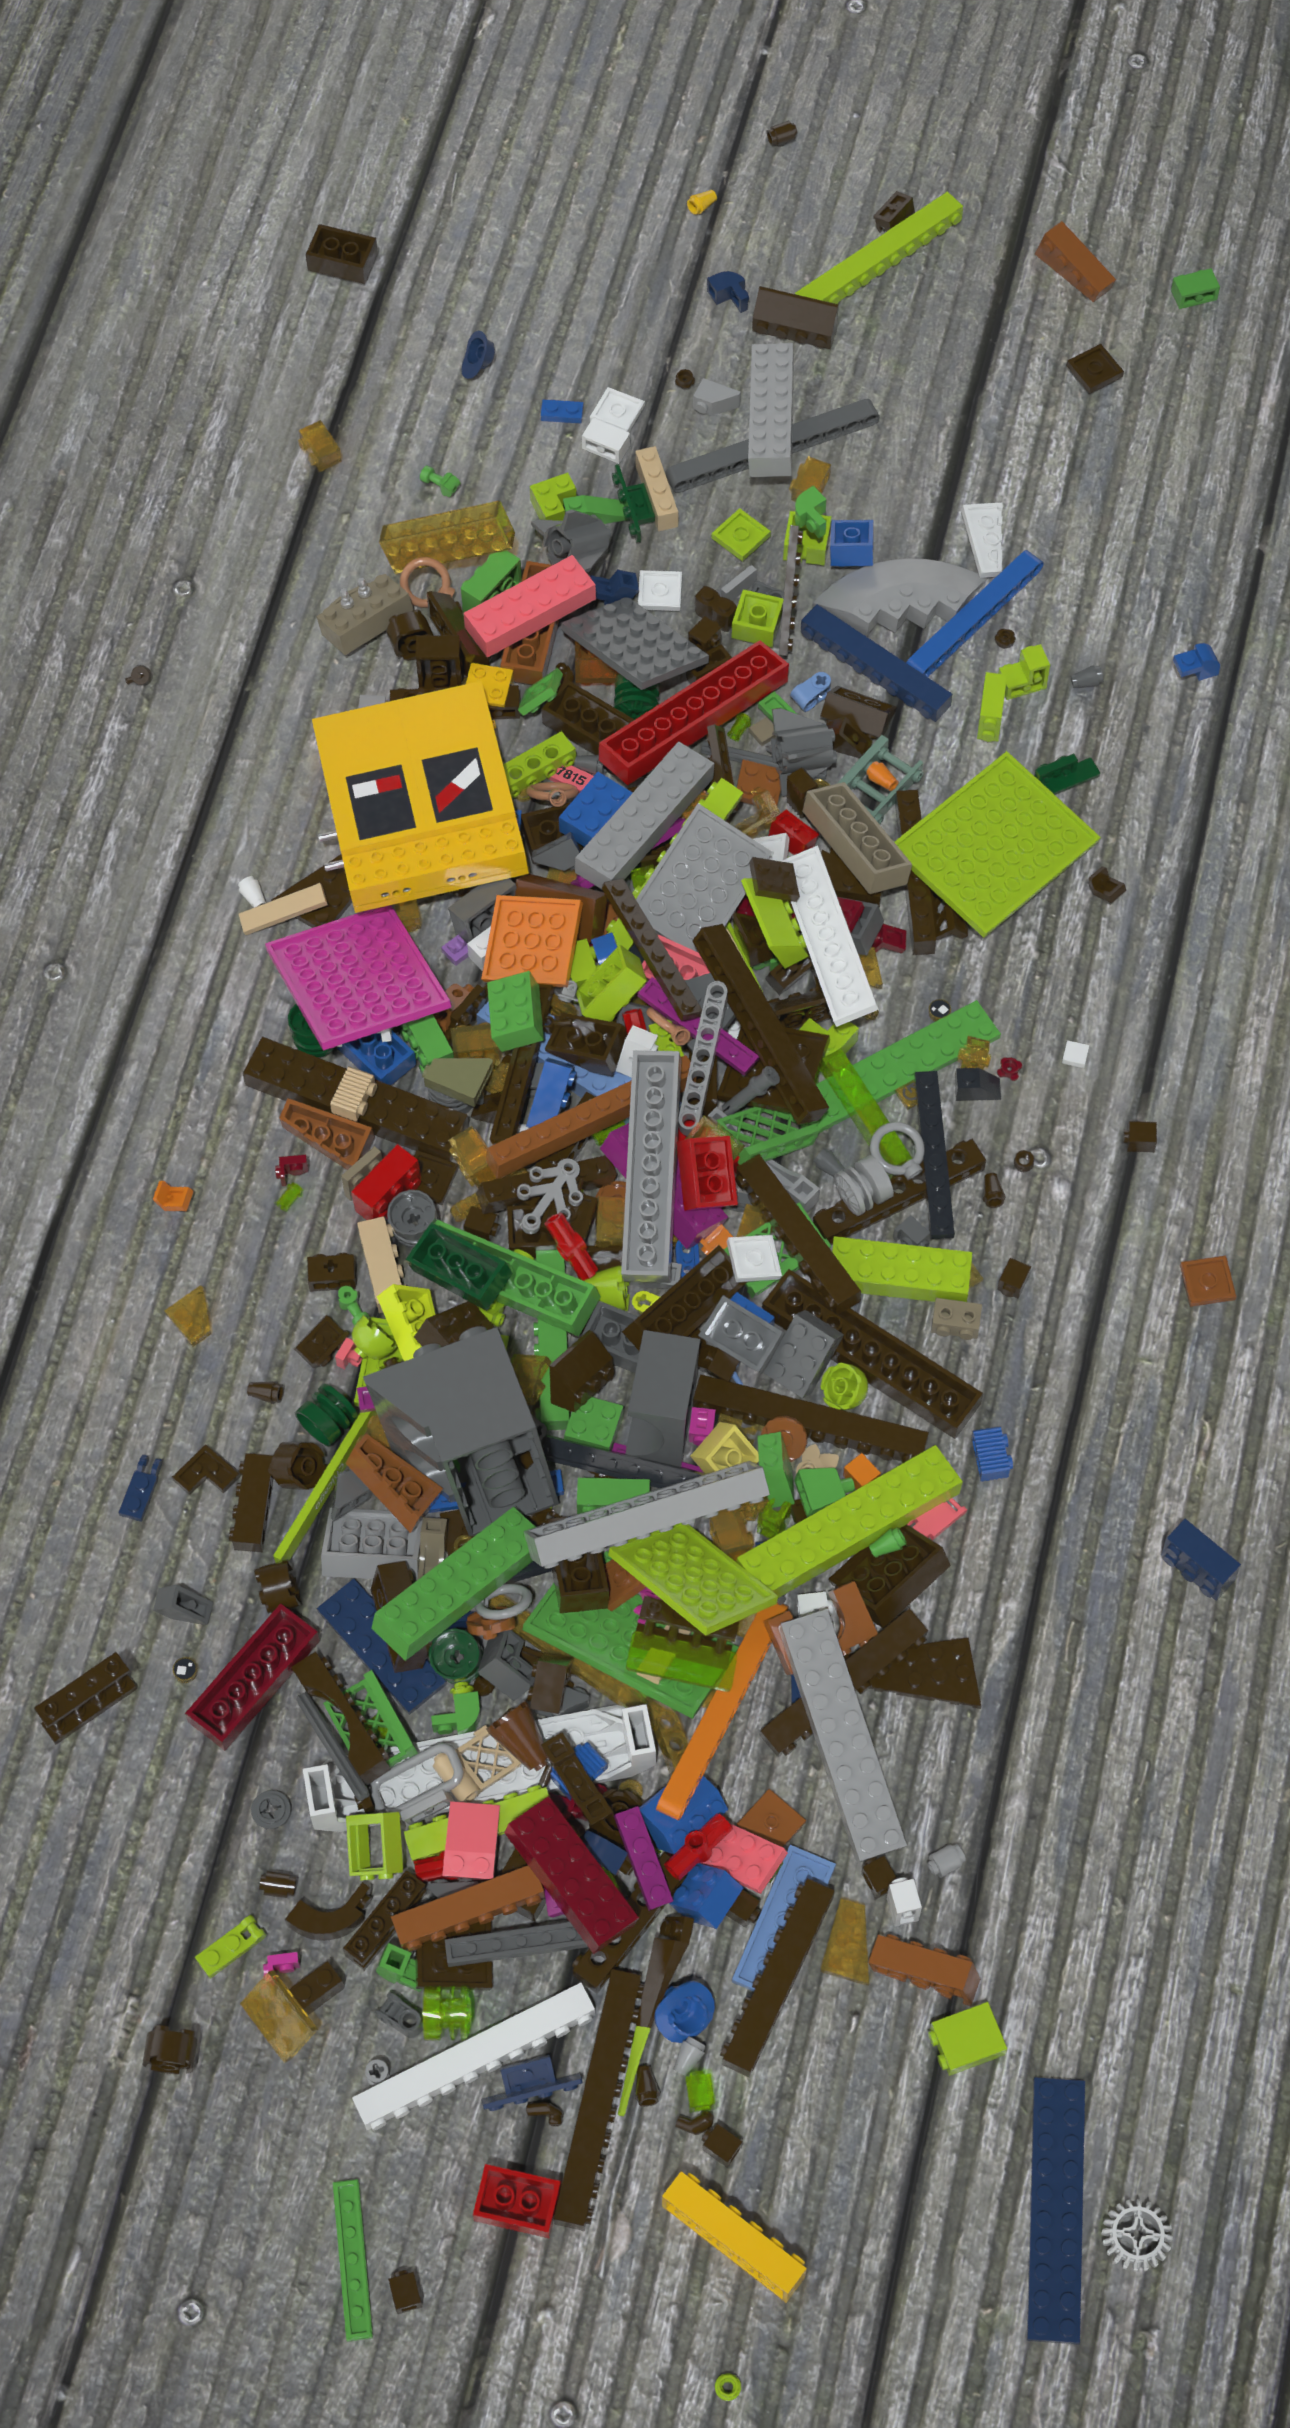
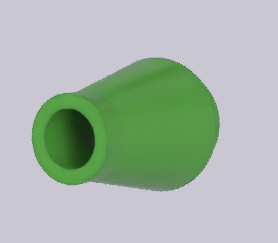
M897 1527L895 1529L890 1528L874 1543L870 1544L869 1547L874 1557L877 1558L880 1555L903 1549L902 1546L906 1545L907 1542L901 1530Z

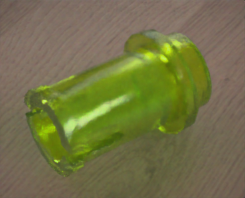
M745 713L735 717L736 721L727 733L728 737L731 735L730 739L733 741H739L745 729L751 726V718Z
M294 1182L287 1184L286 1191L275 1202L276 1206L279 1207L280 1205V1209L284 1212L288 1211V1208L297 1197L302 1196L301 1192L303 1189Z

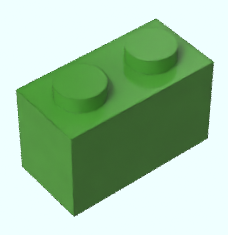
M1212 268L1174 277L1171 292L1178 308L1183 309L1217 300L1220 286Z

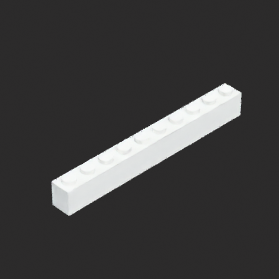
M579 1983L352 2097L354 2105L366 2130L371 2128L373 2131L378 2130L387 2124V2120L393 2117L396 2119L402 2118L410 2112L409 2109L417 2105L419 2107L426 2106L433 2101V2097L439 2094L444 2096L453 2092L458 2084L465 2082V2084L471 2083L479 2078L478 2074L486 2070L493 2072L502 2066V2062L511 2059V2061L519 2059L525 2054L524 2051L532 2047L538 2049L547 2044V2040L554 2036L559 2038L570 2032L569 2028L577 2024L579 2026L588 2024L593 2020L592 2017L595 2016V2008L582 1983Z

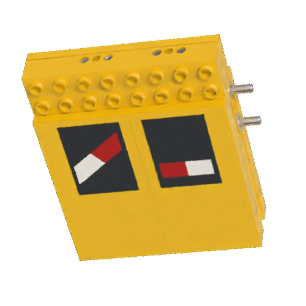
M482 681L312 719L336 831L318 834V840L322 842L338 838L343 860L325 863L324 867L326 871L345 868L355 913L529 874L516 814L494 731L496 724L495 720L491 719Z

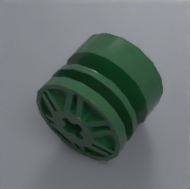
M619 673L615 678L614 708L636 720L658 705L660 683L641 690Z
M297 1003L290 1009L288 1025L297 1050L315 1057H323L336 1048L323 1050Z
M323 1383L318 1388V1392H314L311 1395L314 1403L305 1401L294 1413L298 1422L313 1438L321 1444L330 1447L341 1436L338 1426L343 1429L349 1428L350 1422L353 1423L357 1419L358 1414L340 1392L330 1385Z
M445 1630L435 1637L429 1650L430 1665L440 1677L451 1684L458 1682L471 1683L480 1675L478 1669L484 1649L471 1634L464 1630ZM459 1653L464 1657V1659L460 1660V1664L454 1660V1658H458Z

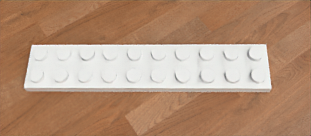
M815 846L782 860L781 862L793 863L800 897L797 902L791 901L836 1027L879 1010L819 847Z

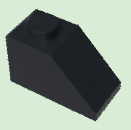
M956 1068V1101L1001 1100L1000 1078L980 1068Z

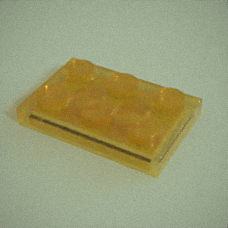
M274 1970L267 1972L240 2003L284 2063L290 2061L318 2030Z

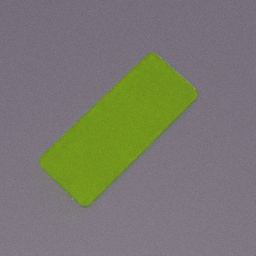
M635 1631L631 1637L626 1669L632 1672L729 1692L733 1684L737 1654L726 1650L722 1654H718L713 1647L700 1645L698 1648H694L689 1642L680 1640L670 1642L666 1637L657 1635L646 1636L643 1632Z

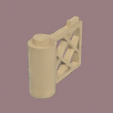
M486 1725L473 1733L475 1736L473 1739L455 1750L464 1771L460 1784L450 1790L458 1802H472L481 1792L521 1766V1763L498 1742L496 1749L481 1747L482 1740L490 1736L486 1730ZM467 1750L478 1752L476 1763L465 1761L461 1754ZM480 1752L495 1755L493 1765L479 1763ZM445 1753L438 1754L434 1758L435 1763L432 1767L443 1782H446L453 1777L454 1771L448 1756ZM497 1755L508 1757L512 1764L506 1768L496 1766ZM477 1769L492 1771L491 1778L482 1783L477 1777Z

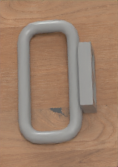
M445 1743L436 1744L391 1767L390 1771L370 1783L369 1794L377 1813L400 1812L402 1820L409 1825L418 1823L450 1806V1801L454 1802L448 1791L457 1787L462 1781L464 1774L463 1766L452 1746ZM440 1753H445L448 1756L454 1771L453 1777L450 1780L392 1810L385 1808L379 1794L381 1784Z

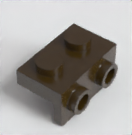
M325 1315L294 1347V1350L312 1368L319 1365L323 1367L331 1360L332 1356L330 1354L335 1348L337 1350L341 1348L349 1332L347 1330L343 1331L328 1315Z

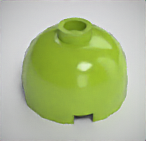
M364 1314L353 1327L352 1341L357 1346L354 1351L363 1359L368 1356L374 1360H381L389 1356L398 1347L393 1339L388 1338L386 1332Z
M838 1363L836 1366L829 1367L821 1381V1390H824L825 1396L823 1397L824 1402L829 1407L840 1410L855 1409L861 1405L867 1397L869 1390L865 1374L858 1367L847 1363Z

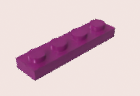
M637 1806L615 1814L614 1819L648 1911L673 1902L639 1807Z

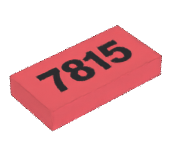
M571 765L567 768L564 766L557 768L556 774L547 779L553 782L574 785L577 787L578 793H580L593 778V775Z

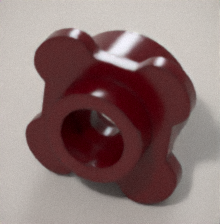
M1012 1057L1002 1058L1000 1061L1001 1067L997 1070V1075L999 1077H1008L1012 1081L1017 1080L1022 1063Z

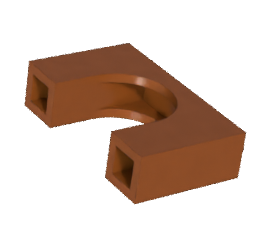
M855 1581L848 1582L828 1592L839 1617L840 1626L837 1639L843 1656L852 1652L851 1647L859 1644L861 1648L878 1634ZM790 1611L782 1612L763 1621L786 1675H792L793 1671L778 1627L781 1623L794 1620Z

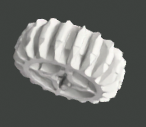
M1140 2199L1136 2200L1135 2207H1133L1130 2200H1127L1125 2202L1126 2209L1119 2203L1116 2206L1117 2212L1110 2210L1108 2215L1111 2219H1105L1103 2222L1108 2228L1103 2229L1101 2233L1104 2236L1110 2237L1102 2242L1104 2246H1112L1107 2251V2255L1110 2256L1116 2253L1117 2256L1114 2259V2263H1119L1120 2259L1124 2260L1123 2269H1127L1129 2263L1133 2264L1132 2269L1134 2272L1138 2271L1139 2264H1141L1144 2271H1148V2262L1154 2268L1157 2267V2259L1164 2261L1166 2258L1162 2251L1169 2252L1171 2249L1165 2242H1171L1173 2239L1171 2235L1165 2234L1172 2229L1171 2225H1163L1167 2220V2216L1163 2215L1160 2218L1157 2216L1160 2212L1159 2207L1155 2208L1154 2212L1149 2210L1151 2202H1147L1145 2208L1141 2207L1142 2202ZM1134 2216L1131 2227H1123L1122 2230L1117 2229V2224L1122 2219ZM1143 2218L1152 2223L1157 2233L1144 2226ZM1136 2227L1137 2231H1140V2234L1143 2235L1138 2244L1137 2240L1131 2236ZM1117 2238L1129 2243L1131 2253L1122 2248ZM1157 2242V2246L1152 2252L1140 2255L1144 2243Z

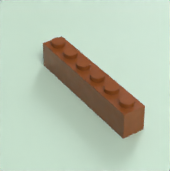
M525 1866L391 1916L402 1949L413 1951L422 1947V1943L432 1940V1942H437L446 1938V1934L456 1931V1933L464 1932L470 1929V1925L477 1922L480 1924L488 1923L494 1919L493 1916L501 1913L503 1915L512 1914L518 1910L517 1907L525 1904L527 1906L536 1905L541 1902V1898H544L545 1894L539 1879L529 1866Z

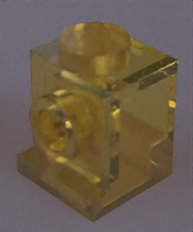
M416 899L394 904L395 912L407 932L421 929Z

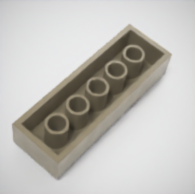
M845 782L807 791L803 808L804 814L869 894L908 883L912 863Z

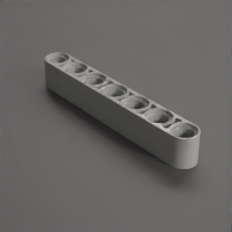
M720 981L710 983L706 991L679 1113V1129L686 1136H692L698 1132L727 1004V987ZM715 991L723 993L719 998H715L711 994ZM715 1012L718 1014V1017L709 1019L707 1015ZM709 1033L714 1038L712 1040H704L702 1036ZM700 1055H707L709 1057L705 1062H701L697 1058ZM696 1076H701L705 1079L702 1083L693 1082V1078ZM690 1098H698L700 1102L696 1105H691L688 1103V1100ZM687 1119H692L695 1121V1124L687 1127L683 1122Z

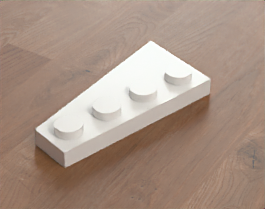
M1003 502L967 504L961 508L980 578L996 577L1002 572L1001 512Z

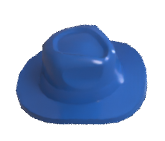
M689 1981L680 1986H670L666 1990L662 2002L655 2010V2024L660 2033L669 2041L676 2043L686 2041L688 2036L694 2038L699 2035L713 2019L715 2005L711 1992L697 1981Z

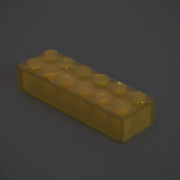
M499 500L383 525L379 543L394 573L397 574L401 573L409 562L421 557L433 558L444 564L510 550L513 547L515 531ZM420 566V567H417L416 569L425 568V567H430V566Z

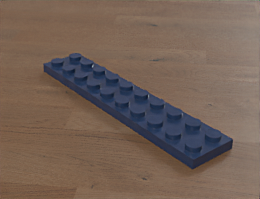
M1036 2077L1033 2080L1027 2341L1080 2344L1085 2081Z

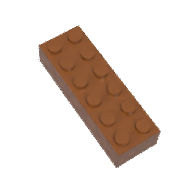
M526 561L522 581L552 565ZM560 619L504 649L500 668L512 669L514 682L533 685L546 676Z

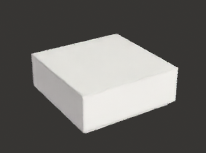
M1067 1040L1062 1063L1084 1068L1089 1045Z

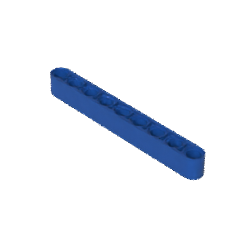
M1028 550L1023 551L920 647L906 663L929 677L1041 571L1044 562Z

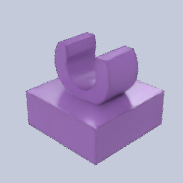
M459 935L441 947L442 953L455 966L468 957L467 943Z

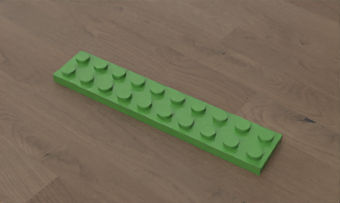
M976 1000L817 1083L816 1085L826 1100L829 1109L818 1121L809 1122V1125L816 1124L820 1129L819 1133L903 1090L906 1086L915 1083V1072L939 1071L998 1040L1001 1033Z

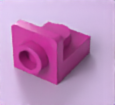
M298 1953L267 1955L268 1963L263 1964L264 1978L269 1979L271 1986L276 1985L275 1971L291 1973L295 1971L294 1968H300Z

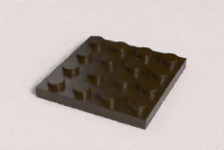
M741 1027L737 1040L756 1053ZM783 1027L816 1083L830 1042V1036ZM760 1058L745 1076L728 1064L717 1093L718 1100L728 1102L749 1085L751 1078L759 1076L765 1068ZM770 1086L764 1095L756 1096L746 1104L748 1106L791 1113L776 1086Z

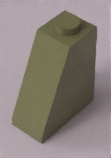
M434 1058L431 1065H426L422 1074L425 1087L475 1107L493 1070V1060L490 1058Z

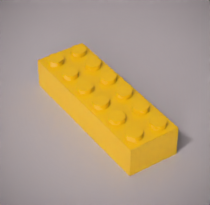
M681 2171L663 2194L662 2207L787 2303L805 2279L807 2270L804 2267L805 2262L796 2254L792 2253L790 2256L782 2250L784 2246L773 2237L768 2239L762 2234L763 2229L755 2222L750 2221L748 2223L742 2219V2213L732 2205L727 2207L720 2202L721 2197L712 2189L706 2191L699 2185L701 2182L691 2173L685 2175Z

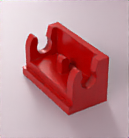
M787 809L772 820L768 836L787 833L790 838L788 851L793 855L815 847L819 836L816 831Z

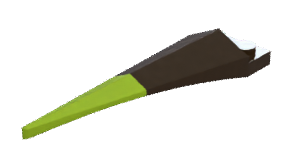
M685 1916L665 1917L660 1927L661 1938H654L618 2110L619 2116H624L626 2113L641 2055L655 2019V2010L662 2002L668 1985L689 1945L694 1923L693 1918Z

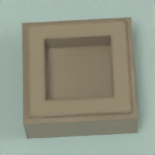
M767 717L749 727L750 734L761 746L775 738V735L772 734L774 726Z

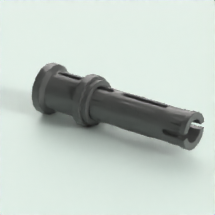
M766 1066L759 1076L751 1078L747 1087L722 1105V1110L729 1108L724 1113L727 1116L734 1114L754 1097L764 1095L770 1086L778 1084L780 1077L776 1070Z

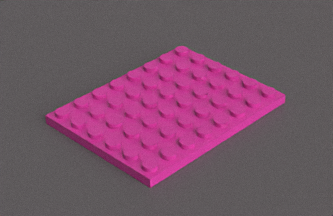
M391 905L363 911L265 943L266 951L323 1050L334 1048L338 1045L451 1008L450 999Z

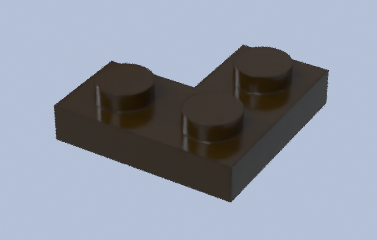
M205 1444L172 1476V1479L190 1495L206 1479L224 1493L240 1475Z

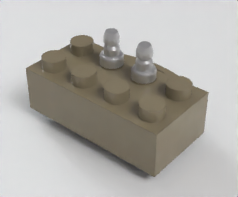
M378 575L374 581L367 584L364 578H359L357 582L358 587L347 591L345 588L341 589V596L332 602L329 607L325 608L323 613L316 616L322 635L344 655H347L387 630L389 619L393 615L413 611L409 593L388 575Z

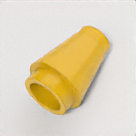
M713 190L692 195L687 201L688 209L692 214H701L717 200V195Z

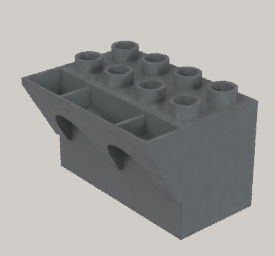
M485 1327L468 1329L460 1335V1341L444 1347H441L439 1344L422 1346L414 1352V1358L363 1376L392 1452L443 1488L441 1495L448 1499L449 1502H457L469 1537L480 1533L512 1507H515L526 1517L559 1504L536 1426L497 1327L487 1330ZM526 1451L530 1452L534 1462L528 1470L521 1466L517 1456ZM452 1460H458L460 1464V1473ZM467 1482L465 1487H461L460 1483Z

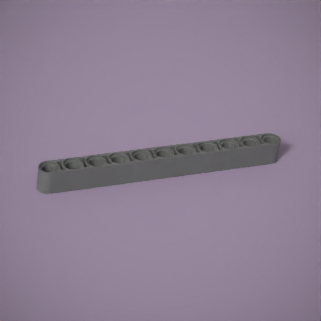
M863 399L794 423L792 429V454L873 426L879 421L880 415L870 399ZM749 439L669 467L665 471V475L675 493L684 492L749 469Z

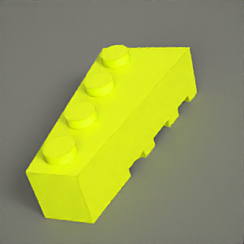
M392 1284L376 1297L402 1358L406 1361L414 1358V1352L422 1347L414 1338V1335L426 1318L435 1315L430 1289Z

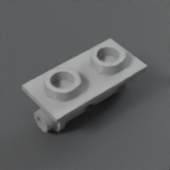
M571 978L567 988L554 987V994L558 996L559 1000L568 1003L571 1000L578 1002V998L575 996L577 984Z

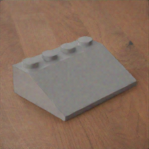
M330 1508L321 1553L322 1576L373 1579L377 1565L405 1561L407 1569L412 1571L413 1581H417L420 1560V1531L423 1519L410 1533L390 1511L353 1509L336 1521H333L331 1519L332 1508Z

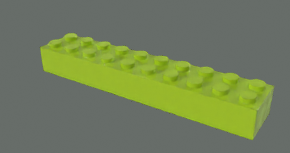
M934 1445L737 1557L736 1563L778 1595L779 1598L865 1549L890 1528H901L941 1503H945L959 1495L963 1481L938 1447Z

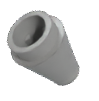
M688 2036L686 2041H682L673 2070L686 2077L705 2054L703 2051L706 2046Z

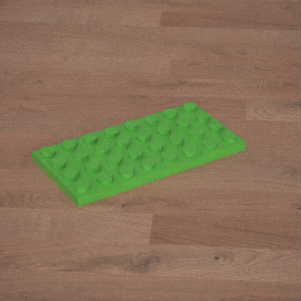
M554 1583L523 1624L522 1630L691 1719L695 1717L724 1674V1670L675 1659L657 1685L636 1674L637 1669L648 1654L647 1651L632 1648L638 1624L637 1620L639 1619V1615L634 1613L633 1610L637 1606L642 1605L643 1600L641 1596L636 1594L613 1611L599 1609L560 1614ZM655 1623L654 1627L664 1629L666 1625ZM715 1637L711 1641L716 1642L717 1638ZM727 1641L726 1645L732 1646L729 1666L739 1647Z

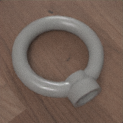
M891 1122L876 1130L870 1142V1152L887 1173L894 1175L904 1174L906 1179L910 1180L922 1172L923 1169L920 1163L924 1157V1142L916 1129L902 1122ZM889 1132H903L910 1136L915 1144L913 1159L907 1161L902 1166L889 1164L880 1154V1141Z
M504 1584L470 1611H476L481 1617L490 1620L511 1618L529 1607L532 1601V1594L529 1589L522 1585ZM511 1593L522 1596V1600L510 1608L503 1610L487 1609L489 1600L496 1596Z

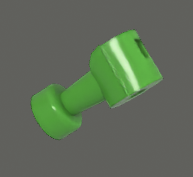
M428 465L420 473V481L435 483L440 487L442 495L451 497L460 486V480L452 475V473L440 476L435 474L434 468Z
M343 1286L339 1289V1306L342 1310L348 1309L353 1315L352 1323L354 1326L363 1314L367 1318H371L367 1312L361 1311L358 1305L359 1300L356 1290L354 1291L350 1286Z

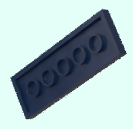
M354 1578L316 1608L323 1619L370 1671H373L378 1681L409 1715L447 1685L446 1681L435 1672L426 1659L422 1669L394 1673L386 1642L371 1629L374 1615L377 1612L374 1601Z

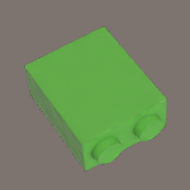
M781 1432L757 1436L759 1466L763 1467L770 1493L768 1499L771 1508L795 1504L793 1470Z

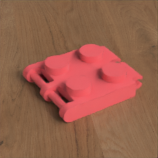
M951 1498L948 1501L958 1511H955L946 1501L912 1520L907 1525L911 1526L915 1522L916 1524L912 1527L913 1529L934 1540L963 1516L967 1509L964 1506L961 1507Z

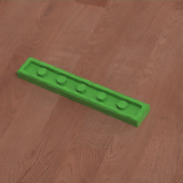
M359 2180L333 2182L346 2341L373 2339Z

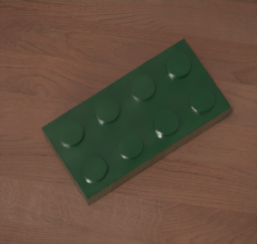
M432 1222L405 1259L411 1269L417 1274L485 1311L490 1308L513 1274L505 1261Z

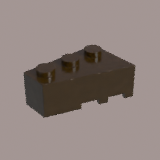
M821 851L837 897L877 904L880 908L883 891L869 894L841 858L827 851Z

